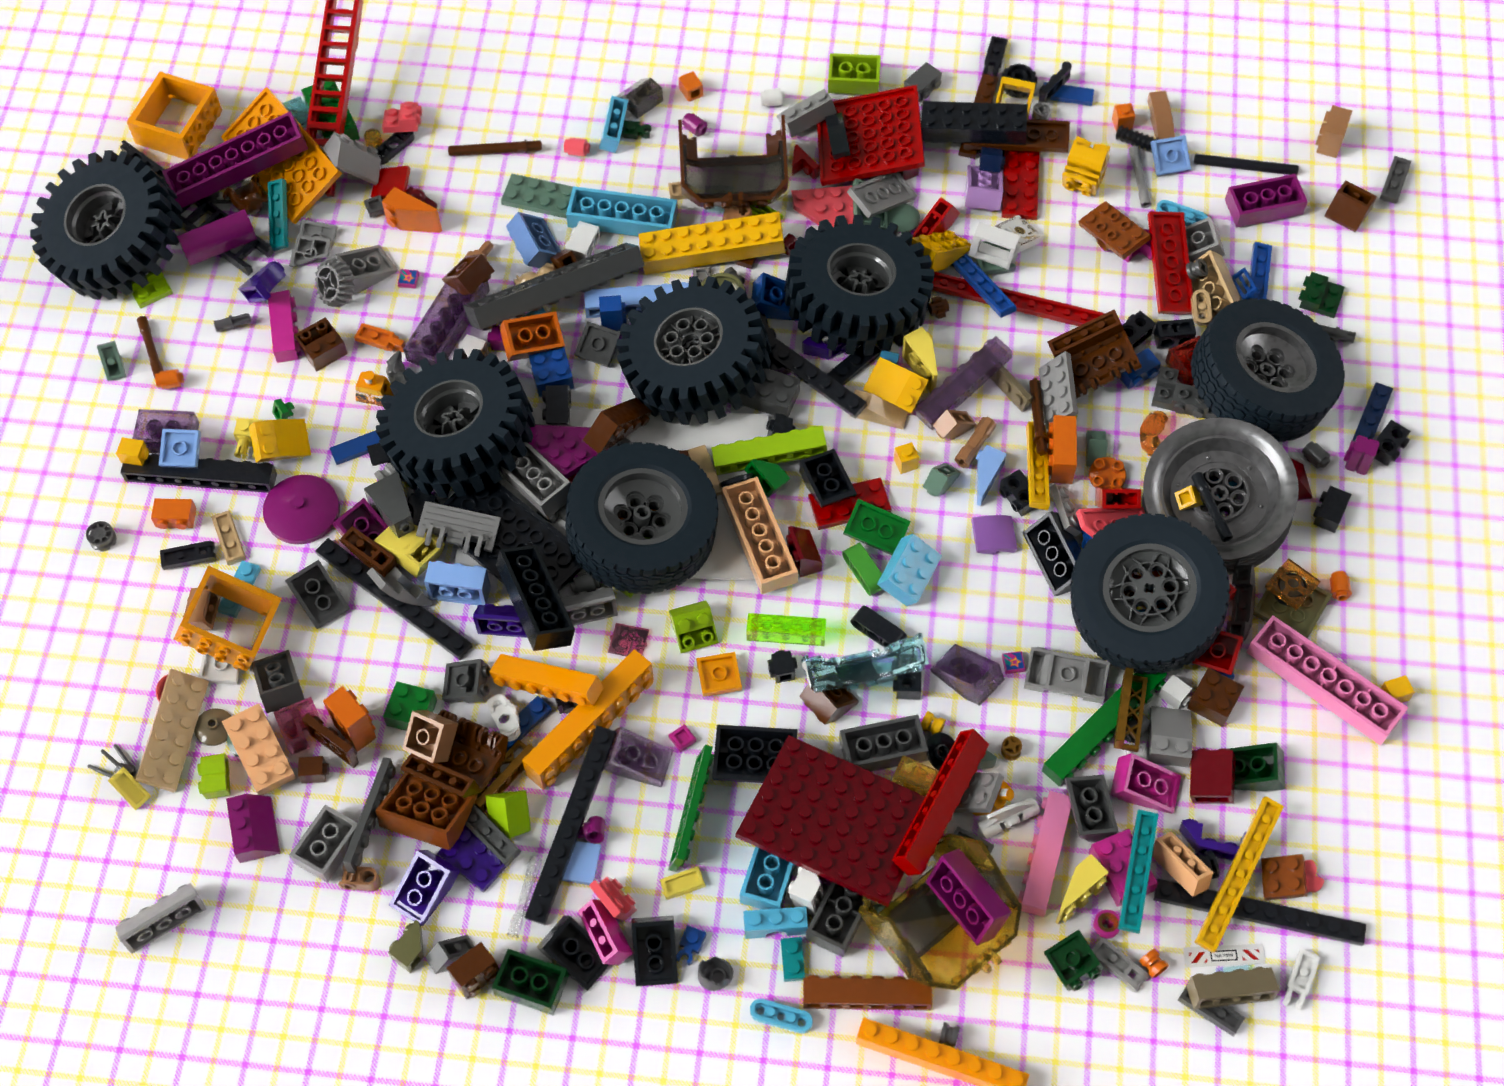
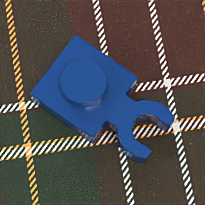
M687 925L679 942V946L683 949L677 953V961L679 962L682 956H688L687 965L690 966L693 961L692 953L699 954L707 933Z

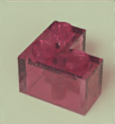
M312 697L273 712L291 755L310 748L304 733L306 727L302 718L307 713L312 717L317 716L320 718Z

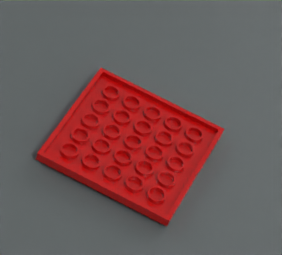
M917 85L833 101L836 112H842L850 156L834 160L826 119L817 124L820 182L822 186L853 181L856 178L864 179L925 167Z

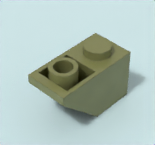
M417 920L405 927L403 935L399 940H395L390 945L388 951L390 958L409 973L424 958L422 928Z

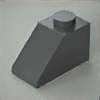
M468 935L437 942L425 958L434 973L438 974L446 972V968L475 946Z

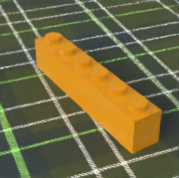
M500 654L489 671L494 679V683L500 687H511L514 690H523L531 694L536 693L547 698L553 697L564 702L570 701L581 706L593 707L604 689L597 675Z

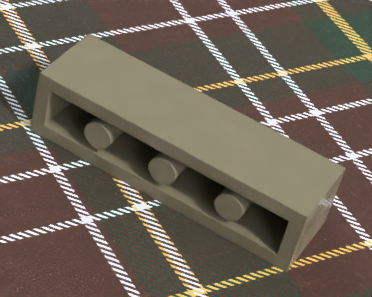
M1256 967L1252 970L1236 969L1233 972L1225 973L1217 971L1207 975L1198 973L1193 975L1186 985L1193 1009L1272 1001L1280 991L1272 967Z

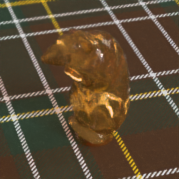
M1162 411L1149 413L1140 427L1141 448L1150 457L1161 443L1158 436L1165 429V423L1169 419Z

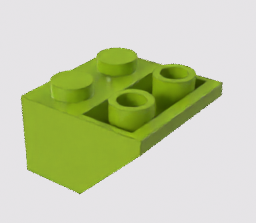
M706 600L668 610L681 653L719 643L711 608Z

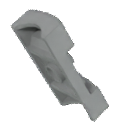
M1031 647L1024 689L1038 692H1055L1103 704L1110 662L1104 661L1101 658L1092 659L1050 651L1043 647Z

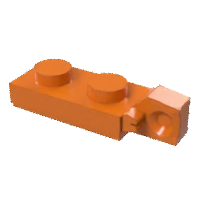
M365 323L361 324L354 337L357 342L387 351H393L394 349L395 351L404 352L406 348L405 341L399 339V336H396L394 332Z

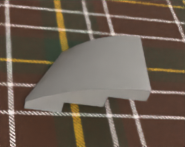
M302 219L289 266L294 267L328 257L335 241L337 225Z
M394 567L385 577L373 568L367 572L383 592L399 601L417 606H431L433 604L397 567Z

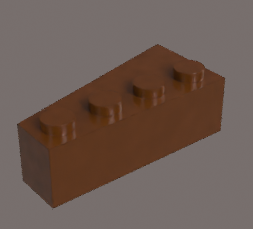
M636 397L600 412L583 441L597 453L607 450L641 426L644 427L650 420L649 416L652 410Z

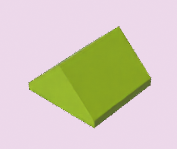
M526 790L485 795L488 818L508 838L531 831Z

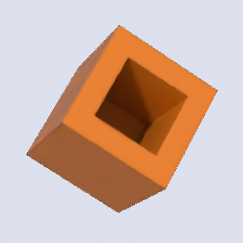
M694 71L678 77L679 89L688 102L703 96V84Z
M1132 103L1114 105L1112 121L1116 132L1121 125L1124 128L1129 127V130L1133 129L1136 115Z

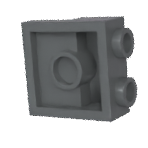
M482 659L446 663L442 700L446 703L462 700L466 703L485 701V695L489 694L487 677L491 676L489 673L490 666Z

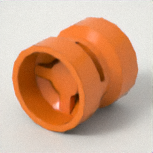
M1152 949L1139 960L1140 964L1148 969V974L1152 979L1169 967L1165 960H1161L1156 949Z

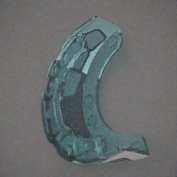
M921 632L917 633L914 637L900 639L889 644L881 652L877 648L853 655L829 658L826 662L825 658L821 657V655L810 658L808 655H805L801 659V664L811 690H814L816 693L847 688V691L859 689V685L866 684L867 687L875 686L881 680L909 672L923 671L924 666L928 665L929 661Z

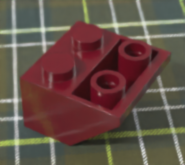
M794 526L788 527L786 545L792 555L799 576L803 577L822 571V560L810 530Z

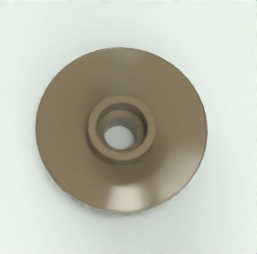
M219 708L203 712L198 717L194 730L196 738L202 744L208 746H217L226 742L228 733L222 721L231 717V715ZM216 722L214 726H209L211 723Z

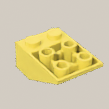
M414 525L415 530L400 538L388 527L373 541L395 556L397 563L415 578L419 577L428 568L429 561L434 562L442 555L445 543L442 544L441 548H436L438 538L434 534L432 535L430 545L427 546L425 545L427 532L424 538L417 537L418 526Z
M1092 854L1075 867L1056 919L1057 924L1062 920L1064 922L1068 921L1074 915L1073 911L1076 908L1082 909L1089 902V897L1092 895L1097 896L1104 890L1103 886L1107 882L1106 878L1109 872Z

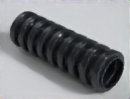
M1123 125L1119 126L1115 135L1116 140L1121 139V142L1126 141V144L1131 143L1132 146H1140L1141 149L1145 148L1146 151L1150 150L1151 153L1150 142L1159 140V138L1154 139L1153 136L1149 137L1148 134L1144 135L1143 132L1139 133V131H1134V129L1129 130V127L1124 128Z

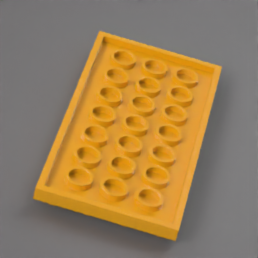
M265 87L224 132L221 138L224 142L288 113L289 110L271 89ZM299 122V127L309 149L254 174L260 178L258 183L267 193L268 182L281 178L286 180L287 217L295 225L343 174L339 169L335 168L326 153Z

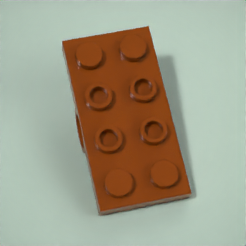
M1104 201L1078 221L1079 226L1096 238L1098 245L1104 251L1110 249L1123 260L1151 240L1149 233L1107 201Z

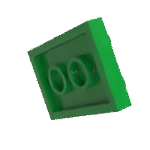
M858 499L843 535L893 555L901 538L905 536L911 521Z

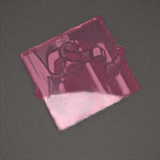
M616 623L613 635L610 636L611 642L608 653L627 657L635 649L643 656L644 649L647 647L646 641L649 629Z

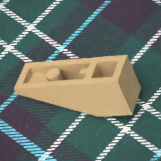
M859 390L854 391V394L867 402V407L859 414L858 419L899 429L904 428L908 412L872 393Z

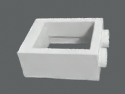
M979 221L968 256L1009 270L1011 263L1015 264L1021 247V243H1018L1020 235ZM981 240H984V241H987V242H990V243H993V244L1002 246V247H1004V248L1010 249V252L1007 251V250H1004V249H1001V248H998V247L989 245V244H987V243L981 242Z

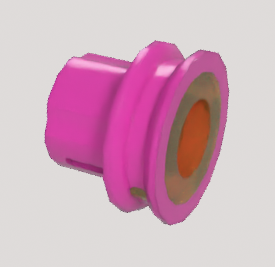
M1108 909L1098 912L1093 922L1096 933L1105 939L1116 936L1120 931L1118 929L1119 915Z

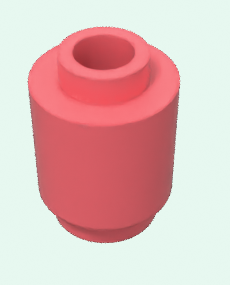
M570 137L564 141V152L568 153V155L585 157L590 152V143H588L587 139Z

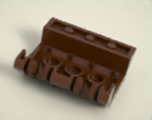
M1115 309L1047 341L1054 358L1065 351L1071 354L1076 399L1081 397V393L1086 395L1087 389L1091 387L1096 390L1098 385L1103 387L1115 381V377L1117 379L1122 378L1121 373L1125 371L1130 374L1132 369L1136 371L1142 368Z
M443 709L438 715L458 723L448 762L431 763L414 754H410L400 769L462 798L481 793L505 759L508 736L493 730L488 734L489 728L463 717L458 720L456 714Z

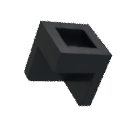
M380 443L367 446L372 466L384 463L392 465Z

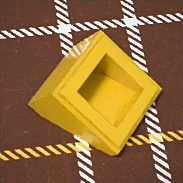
M1192 485L1174 493L1180 511L1203 505L1199 492Z

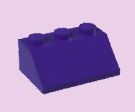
M485 604L478 605L473 619L478 634L527 638L514 606Z

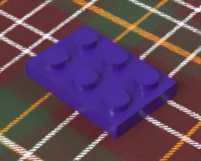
M466 825L451 850L441 848L437 852L440 858L461 870L459 874L483 893L507 867Z

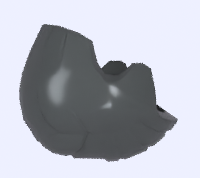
M714 956L709 960H702L699 963L697 978L700 985L706 990L718 991L725 988L732 981L734 971L728 961Z

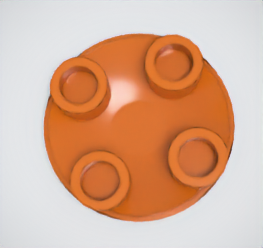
M1111 457L1095 459L1089 469L1091 484L1094 487H1122L1126 481V470L1123 462Z

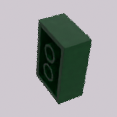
M507 949L492 985V990L495 996L554 1016L569 974L566 968Z

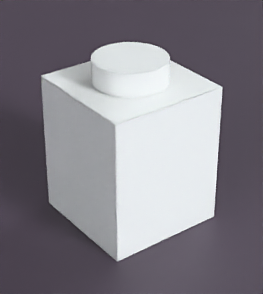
M1172 675L1161 688L1158 697L1175 709H1179L1182 705L1185 707L1192 698L1190 694L1193 688L1175 675Z

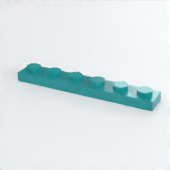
M1139 809L1137 811L1118 925L1119 930L1140 933L1158 813Z

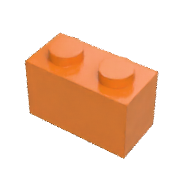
M154 498L151 520L155 527L160 529L177 528L184 530L186 528H193L197 508L192 499Z

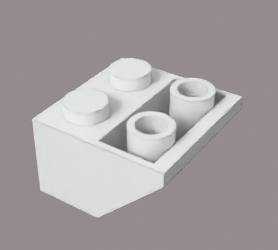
M799 867L798 876L795 881L793 880L790 883L788 892L794 907H806L807 914L814 917L825 895L817 874Z

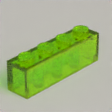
M748 613L747 641L825 646L826 618Z

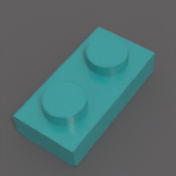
M802 937L782 938L781 952L784 982L803 981L805 970Z

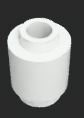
M781 88L764 89V91L760 92L761 105H766V107L782 105V102L785 101V91H781Z

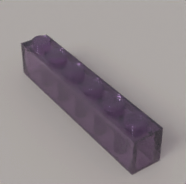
M997 336L992 340H987L981 350L974 352L970 360L965 364H961L952 376H948L939 388L931 391L927 399L917 404L915 408L917 417L931 430L935 429L933 424L946 410L957 409L1013 358L1012 350Z

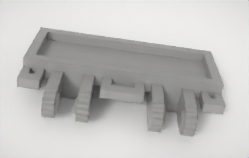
M425 501L416 536L424 538L427 532L425 545L429 546L432 535H439L436 548L442 547L445 536L447 537L446 543L462 546L465 540L464 554L469 552L470 542L477 543L474 553L475 556L479 557L482 544L485 545L484 551L492 553L501 517Z

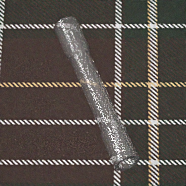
M530 856L522 889L507 931V935L512 938H519L525 911L542 859L537 856Z

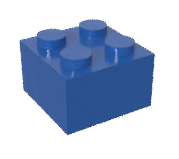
M564 347L528 355L538 397H542V391L546 390V386L568 385L571 390L574 389L573 377Z

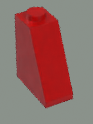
M1095 487V506L1102 509H1141V489Z

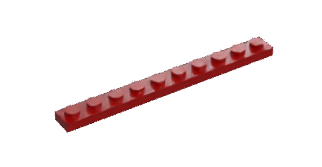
M934 272L932 291L987 304L965 279ZM1000 288L1016 305L1018 312L1075 326H1080L1104 314Z

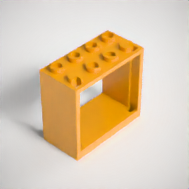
M160 71L127 120V124L135 144L187 160L193 157L195 153L197 154L198 148L205 141L209 131L213 129L215 121L221 116L222 108L215 88ZM172 98L197 105L196 110L180 134L155 126Z
M208 565L173 639L182 643V646L194 648L200 654H208L214 657L218 662H226L233 665L235 669L239 668L248 671L282 598ZM204 589L266 616L251 650L188 623Z

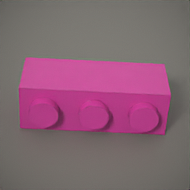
M591 899L578 911L603 964L619 966L633 954L616 918L612 916L600 900Z

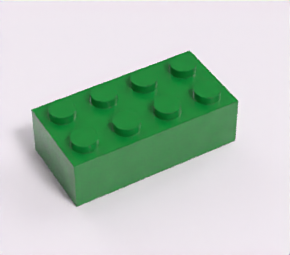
M325 81L324 90L339 91L335 82ZM313 85L301 89L308 111ZM322 98L321 106L338 107L339 99ZM347 109L344 134L351 140H360L357 126L349 109ZM320 113L319 122L336 123L337 114ZM318 130L322 139H330L334 131Z

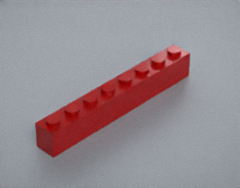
M975 729L960 731L892 859L907 876L919 875L926 870L930 857L934 854L939 840L944 835V830L952 820L956 807L961 803V798L968 789L969 782L977 772L981 759L986 754L989 743Z

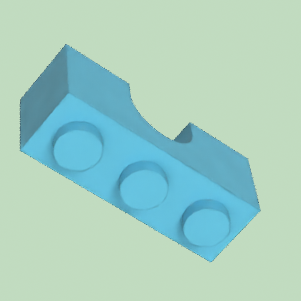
M806 907L743 911L745 939L766 938V934L771 932H785L787 936L806 935L808 929Z

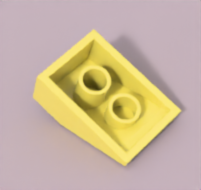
M920 327L904 336L902 357L914 373L929 380L927 390L933 396L936 393L938 377L933 338L929 332Z

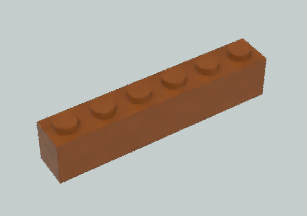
M809 975L808 978H803V1009L931 1011L932 979H927L923 976L914 977V979H905L903 976H895L893 979L873 976L871 979H867L858 975L851 976L850 978H842L839 975H831L829 978Z

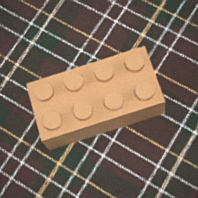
M259 703L222 721L258 795H264L296 779Z

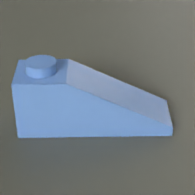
M987 444L984 450H980L976 456L978 461V506H981L1005 464L1007 456L1006 453Z

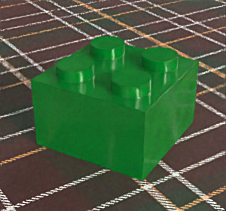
M396 681L383 715L386 726L407 731L412 711L429 710L433 712L437 703L434 690Z

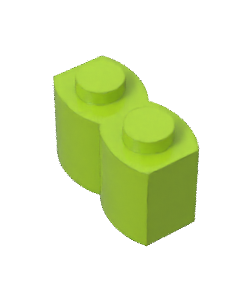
M226 754L201 757L200 764H197L198 774L201 776V782H198L199 793L203 794L205 799L230 796V769Z

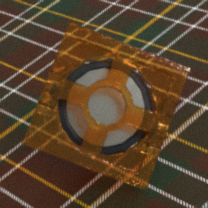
M1288 558L1266 583L1265 588L1274 594L1279 603L1291 606L1297 611L1300 606L1303 607L1305 602L1308 601L1321 581Z

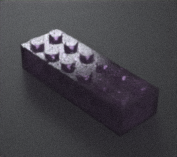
M488 281L482 283L479 286V290L473 295H462L445 283L403 348L406 361L420 366L419 361L427 358L432 366L437 364L436 354L445 351L449 358L470 324L463 305L486 297L490 291Z

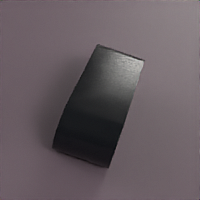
M864 605L861 606L850 620L854 628L890 652L899 649L908 638L902 629Z

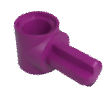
M600 816L590 817L587 822L583 823L578 838L585 837L590 843H601L605 836L606 822L604 818Z

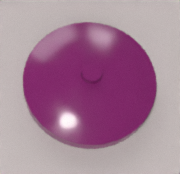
M296 475L282 480L270 490L263 504V518L268 530L277 539L289 544H307L324 537L334 527L332 524L338 519L340 513V503L334 488L324 479L313 475Z

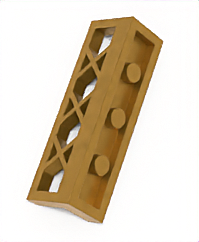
M1126 667L1122 680L1113 748L1138 752L1148 678L1133 675L1134 669ZM1132 681L1143 683L1142 689L1135 692L1132 688ZM1134 697L1140 704L1135 710L1129 706L1130 700ZM1131 716L1137 721V725L1132 728L1127 724V719ZM1130 734L1135 739V745L1124 744L1125 736Z
M518 740L506 752L505 759L500 767L503 764H510L502 773L500 767L498 768V773L492 777L496 779L488 788L486 786L483 793L476 799L475 805L485 812L487 810L485 795L503 793L523 772L522 759L535 747L530 743L525 745L522 741ZM519 747L522 748V752L514 758V752Z

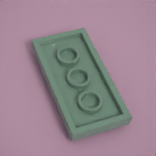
M511 174L502 196L501 204L566 218L573 186Z

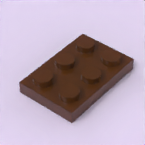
M307 713L302 718L310 736L351 767L355 768L359 763L356 756L357 752L353 749L354 745L348 739L344 738L342 740L336 730L332 727H325L323 725L324 722L317 716L312 717Z

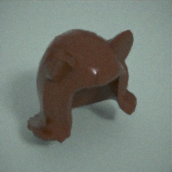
M254 175L251 177V182L235 191L231 187H227L223 192V199L229 198L237 210L245 209L247 215H256L262 210L264 202H268V195L264 194L262 187L257 183L260 178Z

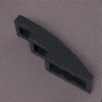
M842 112L825 117L834 160L850 156L848 136Z

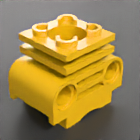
M1077 136L1069 152L1065 172L1063 171L1062 186L1069 191L1082 192L1081 194L1088 197L1091 195L1096 196L1110 159V146L1094 144L1092 148L1090 147L1091 142Z

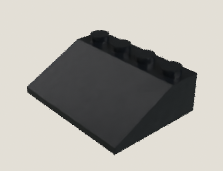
M717 725L712 780L763 783L788 735L797 738L798 729Z

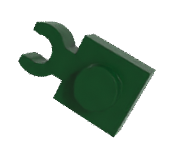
M624 120L621 138L638 139V136H642L645 139H649L650 132L645 131H651V125L644 124L640 126L638 121Z

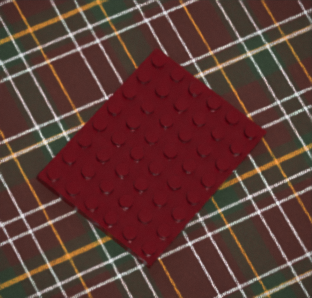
M788 735L739 826L735 837L889 907L905 874L892 859L926 796Z

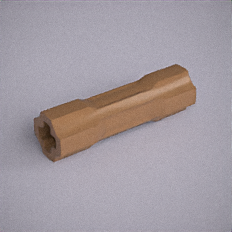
M990 417L981 418L974 433L955 457L954 461L958 466L962 468L970 467L977 452L996 428L997 424Z

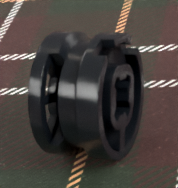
M1206 850L1203 854L1195 853L1213 871L1212 879L1219 878V866L1212 850Z

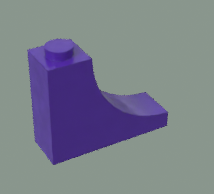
M269 262L238 289L249 303L266 301L271 297V290L287 276L284 272L285 269L279 262Z

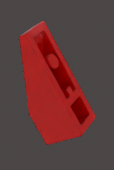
M940 197L912 234L913 238L920 235L945 232L961 213L952 204Z

